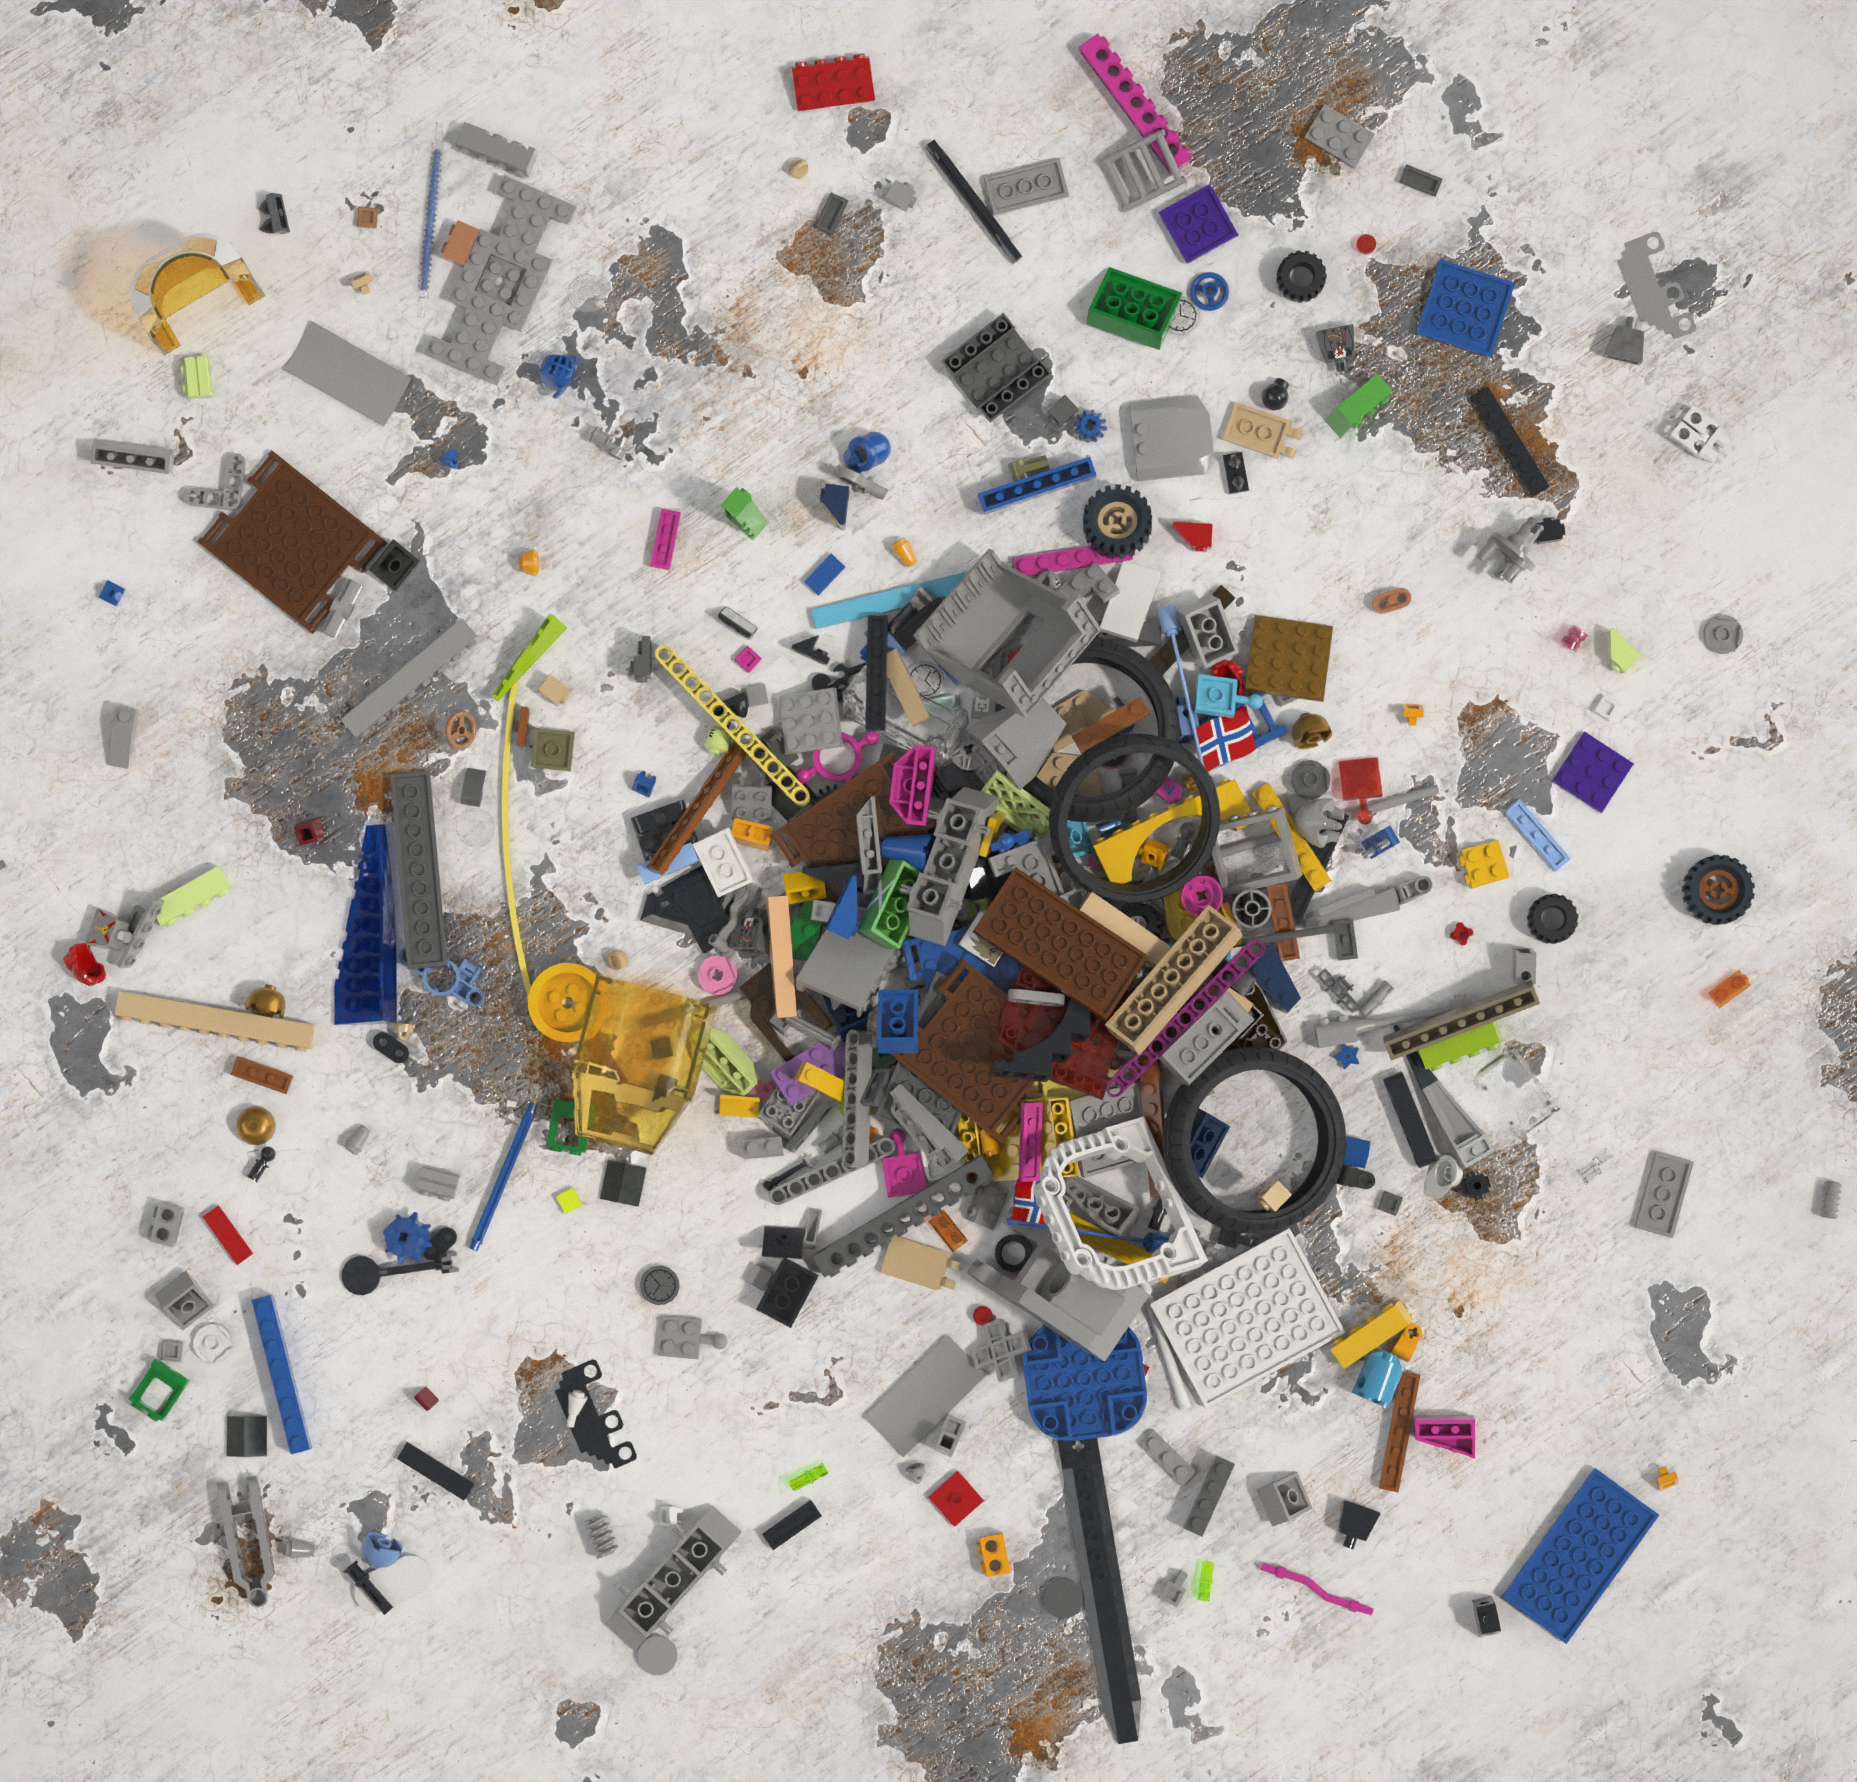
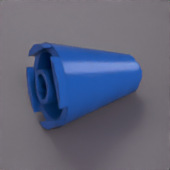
M932 834L885 837L879 844L882 857L889 860H904L923 873L935 842V836Z

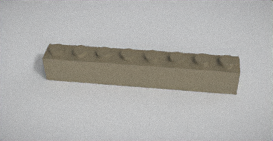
M1532 980L1385 1035L1383 1036L1384 1044L1392 1061L1539 1005V997Z

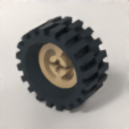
M1115 484V489H1111L1110 485L1105 486V492L1103 493L1100 489L1097 490L1095 498L1091 495L1088 499V505L1086 504L1084 507L1083 532L1087 543L1091 542V548L1094 551L1098 548L1099 555L1103 557L1105 553H1109L1110 559H1114L1115 555H1119L1120 559H1125L1126 553H1129L1130 557L1134 556L1136 549L1140 552L1143 549V543H1148L1149 535H1151L1152 531L1150 505L1147 506L1145 496L1140 497L1138 490L1132 493L1130 486L1126 485L1125 490L1121 489V484ZM1110 515L1109 524L1106 526L1103 522ZM1130 521L1132 525L1127 532H1125L1126 523Z

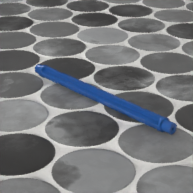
M530 1102L528 1108L525 1109L514 1140L474 1236L471 1239L472 1243L469 1248L474 1251H478L480 1244L482 1245L484 1236L536 1115L538 1104Z

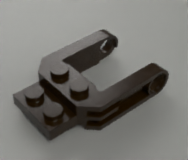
M769 962L743 983L739 989L751 1002L750 1019L787 1062L794 1058L795 1055L789 1051L782 1038L764 1017L776 1009L772 968ZM794 978L795 996L821 1028L826 1031L834 1026L806 990L802 992L796 989V978Z

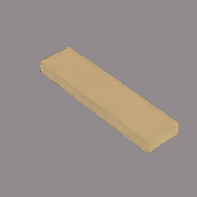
M898 649L890 651L887 654V676L911 725L915 727L931 717Z

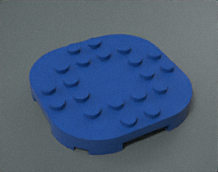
M1047 1326L1038 1329L1030 1338L1031 1350L1023 1354L1028 1408L1033 1422L1045 1435L1065 1442L1112 1437L1129 1431L1140 1421L1147 1405V1388L1141 1345L1131 1328L1128 1327L1106 1361L1070 1344Z

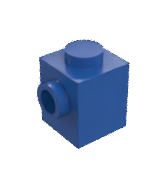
M1347 1136L1343 1164L1365 1169L1371 1141Z

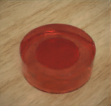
M1369 234L1361 235L1356 243L1357 250L1364 255L1371 254L1376 248L1375 238Z

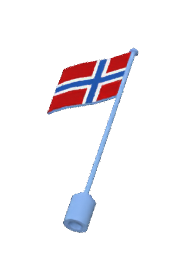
M1171 605L1158 609L1162 634L1172 638L1198 759L1209 772L1222 764L1251 754L1256 750L1246 705L1235 712L1234 718L1221 716L1197 728L1195 727L1175 638L1179 634L1178 632L1182 630L1177 607Z

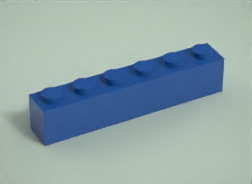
M1087 457L978 493V499L983 514L986 515L1095 479L1096 472L1091 457Z

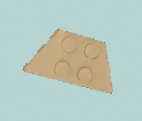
M1085 690L1053 708L1066 722L1065 728L1053 746L1054 753L1074 743L1072 735L1116 711V709Z
M1052 753L1037 777L1043 783L1056 789L1063 773L1078 756ZM1096 769L1084 779L1074 796L1097 797L1105 795Z

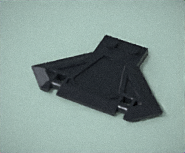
M703 865L661 887L663 891L661 895L656 897L654 892L647 895L640 921L694 936L703 954L715 948L708 942L712 934L718 935L721 929L729 922L730 906L733 903L736 890L718 897ZM667 900L669 905L662 908L660 904Z

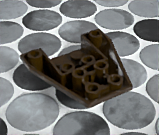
M1254 982L1248 994L1243 995L1230 986L1232 990L1254 1004L1248 1013L1255 1020L1223 1053L1244 1047H1266L1280 1050L1287 1043V1039L1262 988ZM1212 1028V1033L1216 1034V1030Z

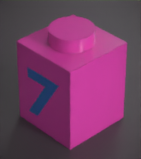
M1167 776L1155 794L1171 805L1173 801L1177 803L1183 795L1180 792L1183 787Z

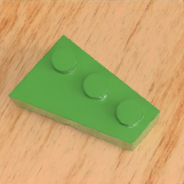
M1377 373L1337 406L1326 418L1325 422L1341 438L1351 428L1356 429L1363 422L1362 419L1365 416L1369 418L1377 411L1375 408L1378 405L1381 407L1390 400L1388 396L1393 390Z

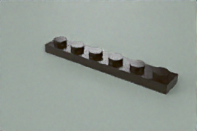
M1222 585L1212 594V596L1220 599L1224 610L1235 600V597ZM1183 626L1181 627L1182 630L1178 632L1179 634L1175 636L1180 657L1190 647ZM1172 638L1149 660L1162 676L1177 661Z

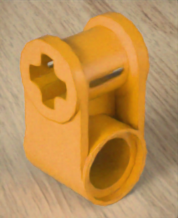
M1410 1323L1405 1327L1394 1342L1390 1353L1408 1362L1422 1336L1421 1328L1415 1323ZM1415 1327L1417 1335L1409 1337L1410 1333H1408V1330Z

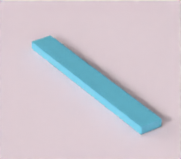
M963 572L812 609L815 628L820 629L865 618L868 615H877L902 609L910 602V598L920 586L934 600L937 597L940 599L946 598L963 579L965 574Z

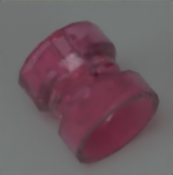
M1572 625L1568 635H1565L1561 642L1572 651L1577 652L1580 648V643L1585 641L1588 635L1577 626Z

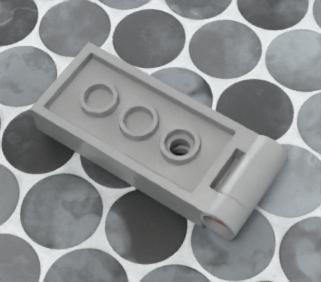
M1226 991L1158 1059L1182 1084L1190 1085L1255 1019ZM1212 1028L1216 1030V1034L1212 1033Z

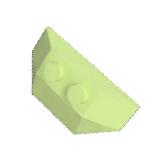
M703 1025L691 1037L696 1062L723 1091L745 1096L758 1084L753 1061L726 1032Z

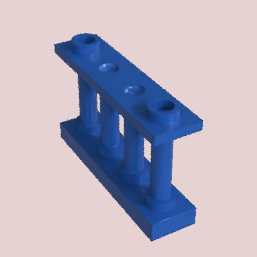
M1252 692L1251 694H1249V695L1258 694V695H1260L1261 697H1264V696L1267 695V694H1264V693H1257V692ZM1264 701L1259 710L1269 728L1267 729L1269 733L1263 736L1260 733L1258 734L1250 719L1256 749L1287 733L1284 725L1279 727L1278 724H1275ZM1239 703L1235 705V711L1243 708L1247 704ZM1205 716L1198 720L1199 726L1221 716H1213L1209 719Z

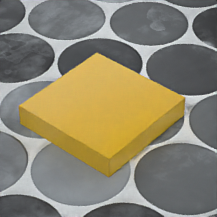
M998 811L989 818L987 827H990V832L988 835H984L978 855L987 857L993 852L990 844L998 841L1006 813Z

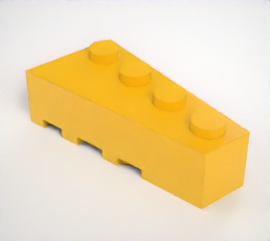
M1398 1300L1393 1305L1389 1303L1381 1309L1383 1312L1377 1316L1373 1314L1365 1320L1366 1324L1361 1327L1357 1325L1349 1331L1350 1335L1346 1338L1341 1336L1333 1342L1334 1346L1331 1348V1351L1344 1369L1412 1322L1413 1317L1401 1300Z

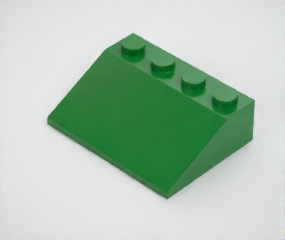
M1109 267L1089 307L1086 324L1160 350L1182 293Z

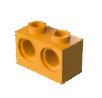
M1003 1533L979 1537L980 1542H976L978 1554L983 1553L984 1561L980 1562L982 1574L986 1573L987 1577L1011 1573ZM994 1540L997 1543L994 1551L986 1549L985 1544L987 1541ZM992 1560H998L1001 1563V1567L996 1571L991 1570L989 1567V1563Z

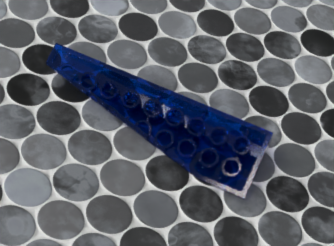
M385 824L366 826L361 850L363 857L358 865L360 870L359 877L354 885V889H356L355 897L351 900L345 930L347 937L345 942L343 941L342 961H339L338 969H340L338 979H335L334 1025L397 1023L395 909Z

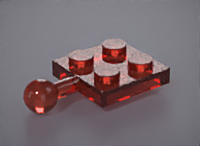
M1378 757L1339 761L1343 801L1359 799L1360 811L1357 819L1363 825L1370 824L1373 820V814L1368 810L1367 799L1383 796Z

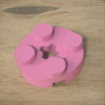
M715 955L705 959L698 971V981L701 987L710 994H726L732 990L737 982L738 974L734 963L723 956ZM715 970L723 972L720 981L712 978Z

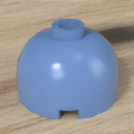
M368 1532V1535H365L362 1542V1555L372 1568L389 1567L400 1556L403 1549L401 1543L396 1539H393V1542L385 1539L388 1535L384 1533Z

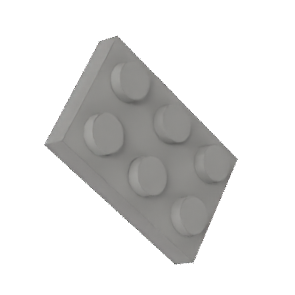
M1324 104L1304 139L1355 169L1375 134Z

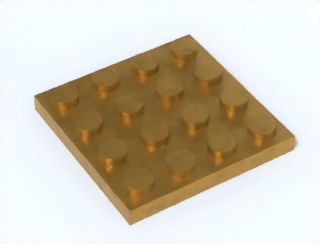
M1255 615L1245 691L1323 702L1333 626Z

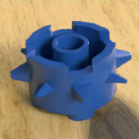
M413 1212L409 1218L396 1214V1219L383 1231L387 1247L385 1253L391 1252L396 1255L400 1265L407 1258L414 1259L418 1263L420 1262V1257L427 1251L426 1248L432 1247V1243L429 1242L430 1233L428 1230L431 1225L419 1222L417 1212Z

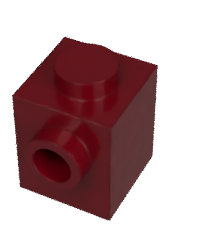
M319 817L301 821L294 827L300 846L318 842L325 836Z

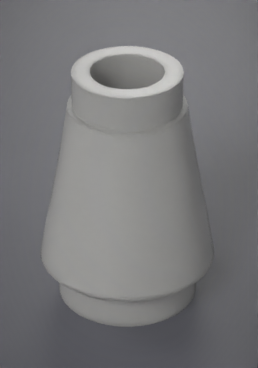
M360 1125L345 1141L344 1148L354 1155L362 1152L371 1131L365 1126Z
M294 1539L286 1541L285 1557H290V1559L314 1557L315 1545Z

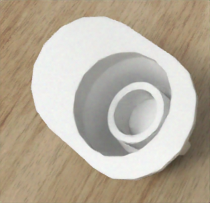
M1442 1156L1426 1177L1425 1189L1430 1197L1441 1198L1451 1187L1457 1186L1461 1182L1463 1170L1452 1156Z

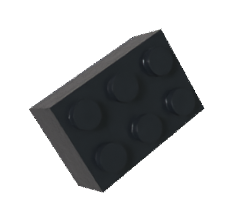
M783 1258L756 1310L792 1328L819 1275L788 1258Z

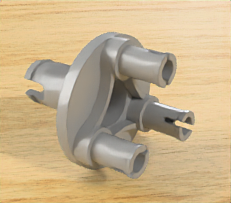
M1530 517L1516 533L1508 535L1506 539L1500 534L1493 532L1488 538L1487 544L1476 556L1482 562L1487 563L1496 550L1500 551L1504 555L1505 561L1494 575L1500 578L1501 581L1507 580L1512 584L1522 570L1528 569L1533 571L1536 568L1527 555L1530 553L1531 544L1537 539L1544 527L1537 524L1530 532V529L1537 522L1533 517Z

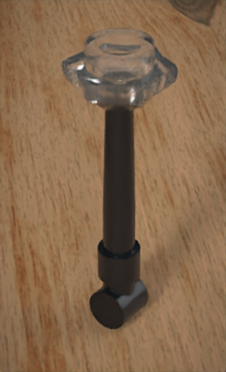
M804 1152L802 1163L778 1177H774L771 1181H765L763 1187L767 1191H771L774 1185L780 1184L781 1181L803 1167L814 1170V1165L817 1162L811 1153L807 1155Z

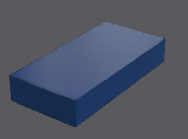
M830 554L804 583L819 596L846 567L834 555Z

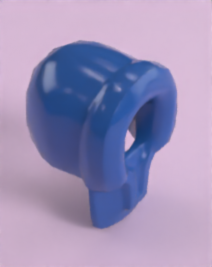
M868 432L863 436L859 435L849 442L848 449L843 454L845 465L848 469L859 474L863 471H869L886 461L890 455L891 445L887 437L880 432ZM860 447L865 451V461L861 460L858 455Z

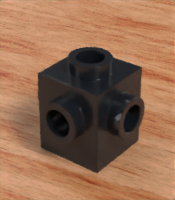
M1477 1171L1466 1174L1467 1178L1462 1180L1463 1184L1461 1185L1464 1196L1468 1195L1469 1199L1474 1198L1475 1201L1485 1198V1193H1488V1188L1491 1187L1488 1176L1484 1177L1483 1173L1478 1174ZM1475 1182L1480 1183V1189H1474L1473 1185Z

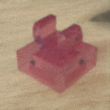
M761 1080L757 1081L758 1084L755 1088L763 1102L769 1099L767 1092L774 1090L775 1086L772 1081L765 1085L762 1084Z

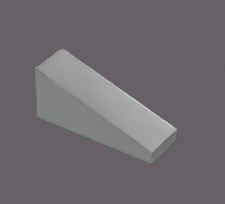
M810 1208L803 1248L815 1250L822 1210Z

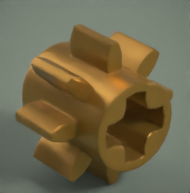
M1188 771L1185 772L1187 777L1182 778L1187 791L1193 790L1194 794L1198 793L1199 790L1193 777Z

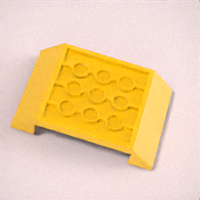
M1055 1095L1020 1099L1017 1103L1021 1107V1102H1043L1040 1173L1048 1154L1059 1144L1074 1139L1069 1099L1066 1096ZM1012 1109L995 1131L1000 1134L1017 1112ZM964 1113L958 1123L960 1142L968 1148V1152L962 1157L963 1165L983 1153L979 1133L983 1128ZM1021 1121L1008 1135L1004 1145L998 1141L1001 1146V1154L986 1159L995 1173L994 1177H992V1182L1017 1180L1019 1177ZM1078 1161L1066 1165L1061 1173L1062 1177L1079 1176ZM974 1172L967 1174L969 1181L973 1182L978 1179L977 1174Z

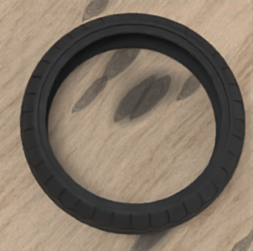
M1094 638L1072 665L1079 663L1101 664L1129 676L1141 687L1153 706L1157 720L1158 736L1179 744L1180 720L1177 704L1168 683L1158 669L1140 653L1123 644ZM997 704L996 712L1006 707ZM1153 754L1145 769L1125 787L1097 797L1074 796L1070 804L1067 820L1098 822L1127 814L1153 796L1167 778L1174 761L1167 757ZM1035 776L1022 789L1050 809L1055 789L1043 783Z
M1244 1047L1221 1053L1190 1085H1180L1172 1098L1165 1117L1162 1142L1163 1154L1168 1174L1178 1194L1195 1213L1206 1221L1225 1230L1245 1234H1263L1282 1230L1300 1222L1314 1212L1328 1197L1338 1180L1343 1166L1346 1151V1128L1343 1113L1334 1092L1314 1068L1298 1057L1284 1051L1266 1047ZM1268 1070L1289 1080L1305 1096L1316 1120L1318 1144L1313 1166L1302 1185L1276 1211H1266L1265 1209L1237 1210L1222 1203L1204 1186L1192 1160L1191 1130L1201 1103L1218 1084L1233 1075L1245 1071Z

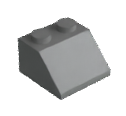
M187 1271L183 1272L155 1294L162 1309L182 1330L214 1307V1304Z
M1298 1472L1257 1489L1272 1527L1290 1521L1313 1509Z

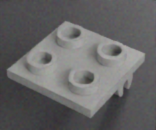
M741 769L740 784H732V819L771 821L772 786H765L764 771L761 770L760 787L745 786V769Z

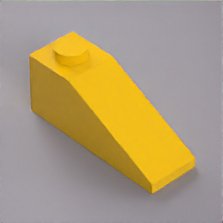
M801 1062L794 1078L795 1081L844 1104L845 1081L810 1063Z

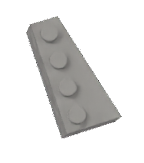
M464 122L455 142L459 152L469 155V153L477 155L476 158L485 163L489 160L495 163V167L502 170L508 168L513 171L512 174L518 177L530 176L538 157L535 148L529 146L527 150L525 146L513 140L511 143H508V140L501 135L493 134L491 136L489 131Z

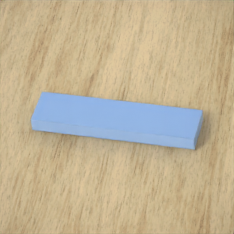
M1520 799L1504 811L1507 817L1555 872L1571 859Z

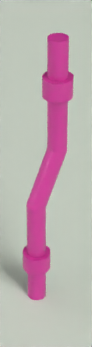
M1262 1563L1260 1570L1274 1574L1275 1577L1280 1579L1284 1577L1305 1584L1327 1602L1348 1608V1611L1356 1613L1358 1611L1370 1616L1373 1614L1374 1608L1359 1604V1601L1353 1599L1349 1601L1328 1594L1309 1577L1288 1571L1285 1567L1279 1565L1275 1567Z

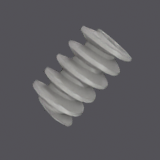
M599 1515L583 1521L589 1522L585 1527L586 1530L592 1529L588 1537H595L590 1543L598 1545L593 1550L594 1552H600L596 1559L615 1553V1550L619 1548L618 1545H612L616 1538L609 1537L613 1530L606 1529L610 1526V1522H604L608 1517L607 1515Z

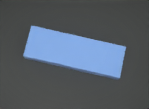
M690 842L681 848L679 854L674 858L663 875L650 872L646 868L651 860L638 865L637 869L644 885L696 863L699 859Z

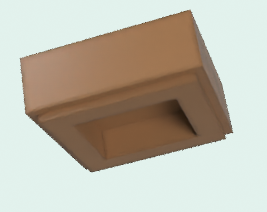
M358 207L357 227L377 229L379 209Z

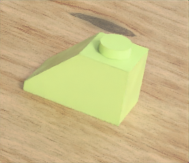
M1614 628L1608 632L1609 661L1612 663L1610 666L1617 673L1621 671L1624 674L1642 655Z

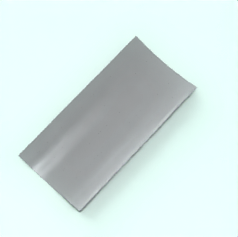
M311 321L294 354L284 368L286 371L382 426H385L411 380V377Z
M946 1335L864 1418L904 1457L986 1374L982 1369H976L974 1361Z

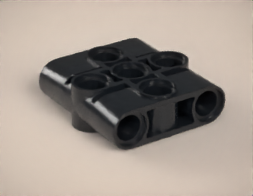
M685 800L671 803L630 819L645 862L651 860L656 853L646 856V854L658 851L664 842L662 841L663 833L671 832L676 825H672V823L678 822L687 809ZM659 813L666 816V821L662 824H658L655 821V817ZM655 830L654 832L639 837V835ZM695 830L692 832L691 837L689 838L692 839L695 837V839L686 842L684 845L690 842L693 844L694 842L699 841ZM652 839L654 841L653 847L645 849L643 847L644 840Z

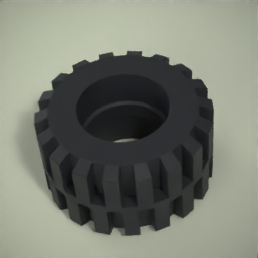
M1300 250L1294 254L1293 252L1290 253L1288 257L1282 260L1277 271L1276 282L1279 285V291L1283 292L1285 298L1289 297L1290 301L1294 302L1296 300L1298 303H1302L1303 301L1309 302L1311 299H1315L1321 293L1327 278L1325 265L1323 266L1321 258L1318 259L1314 253L1313 255L1309 254V251L1301 252ZM1299 266L1308 268L1313 275L1312 283L1306 287L1296 286L1290 279V272L1293 268Z
M1547 894L1532 903L1528 910L1527 926L1531 930L1530 933L1537 940H1541L1546 944H1556L1567 940L1578 926L1577 919L1579 916L1576 913L1577 908L1573 906L1570 899L1568 900L1563 895ZM1555 907L1562 912L1564 923L1561 928L1552 931L1544 927L1541 916L1545 909Z

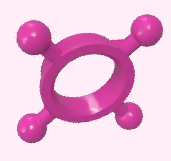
M867 731L864 738L856 741L851 735L841 732L842 740L849 743L855 752L854 764L847 772L832 774L825 770L820 762L821 750L813 751L814 766L808 769H798L795 773V778L801 784L809 782L812 775L819 772L828 780H846L848 782L854 778L853 775L860 768L862 762L861 748L867 744H877L880 739L879 733L877 731Z

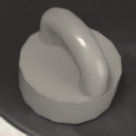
M915 1463L908 1466L905 1471L908 1478H912L915 1484H919L926 1473V1468L923 1463Z

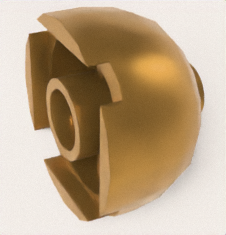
M1304 713L1300 715L1292 727V739L1295 746L1298 745L1299 749L1317 747L1319 745L1316 742L1323 740L1325 743L1332 737V730L1327 720L1318 714Z
M265 984V987H258L249 994L245 1009L248 1010L250 1007L252 1008V1013L273 1018L274 1014L279 1015L278 1018H283L286 1007L285 998L282 993L276 991L277 987Z
M252 1106L246 1108L239 1114L236 1120L237 1135L243 1142L249 1145L258 1146L265 1144L272 1138L275 1132V1119L270 1111L263 1107Z

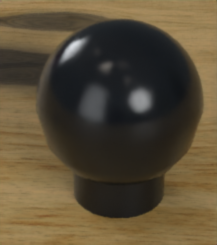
M1276 378L1272 384L1266 386L1261 395L1264 406L1273 411L1284 408L1289 398L1287 391L1289 383L1284 379Z

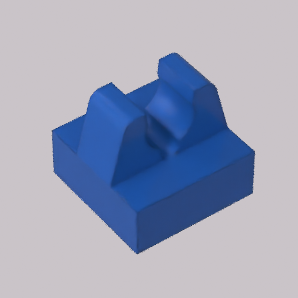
M107 580L99 598L117 607L126 589Z
M642 771L640 774H637L632 790L650 798L656 783V776L653 775L652 779L645 777L646 771Z

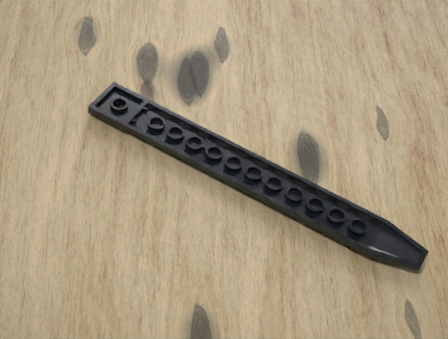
M1098 1439L1080 1440V1444H1084L1081 1452L1073 1449L1076 1441L1065 1442L1057 1440L1102 1707L1118 1744L1135 1742L1139 1738L1141 1694Z

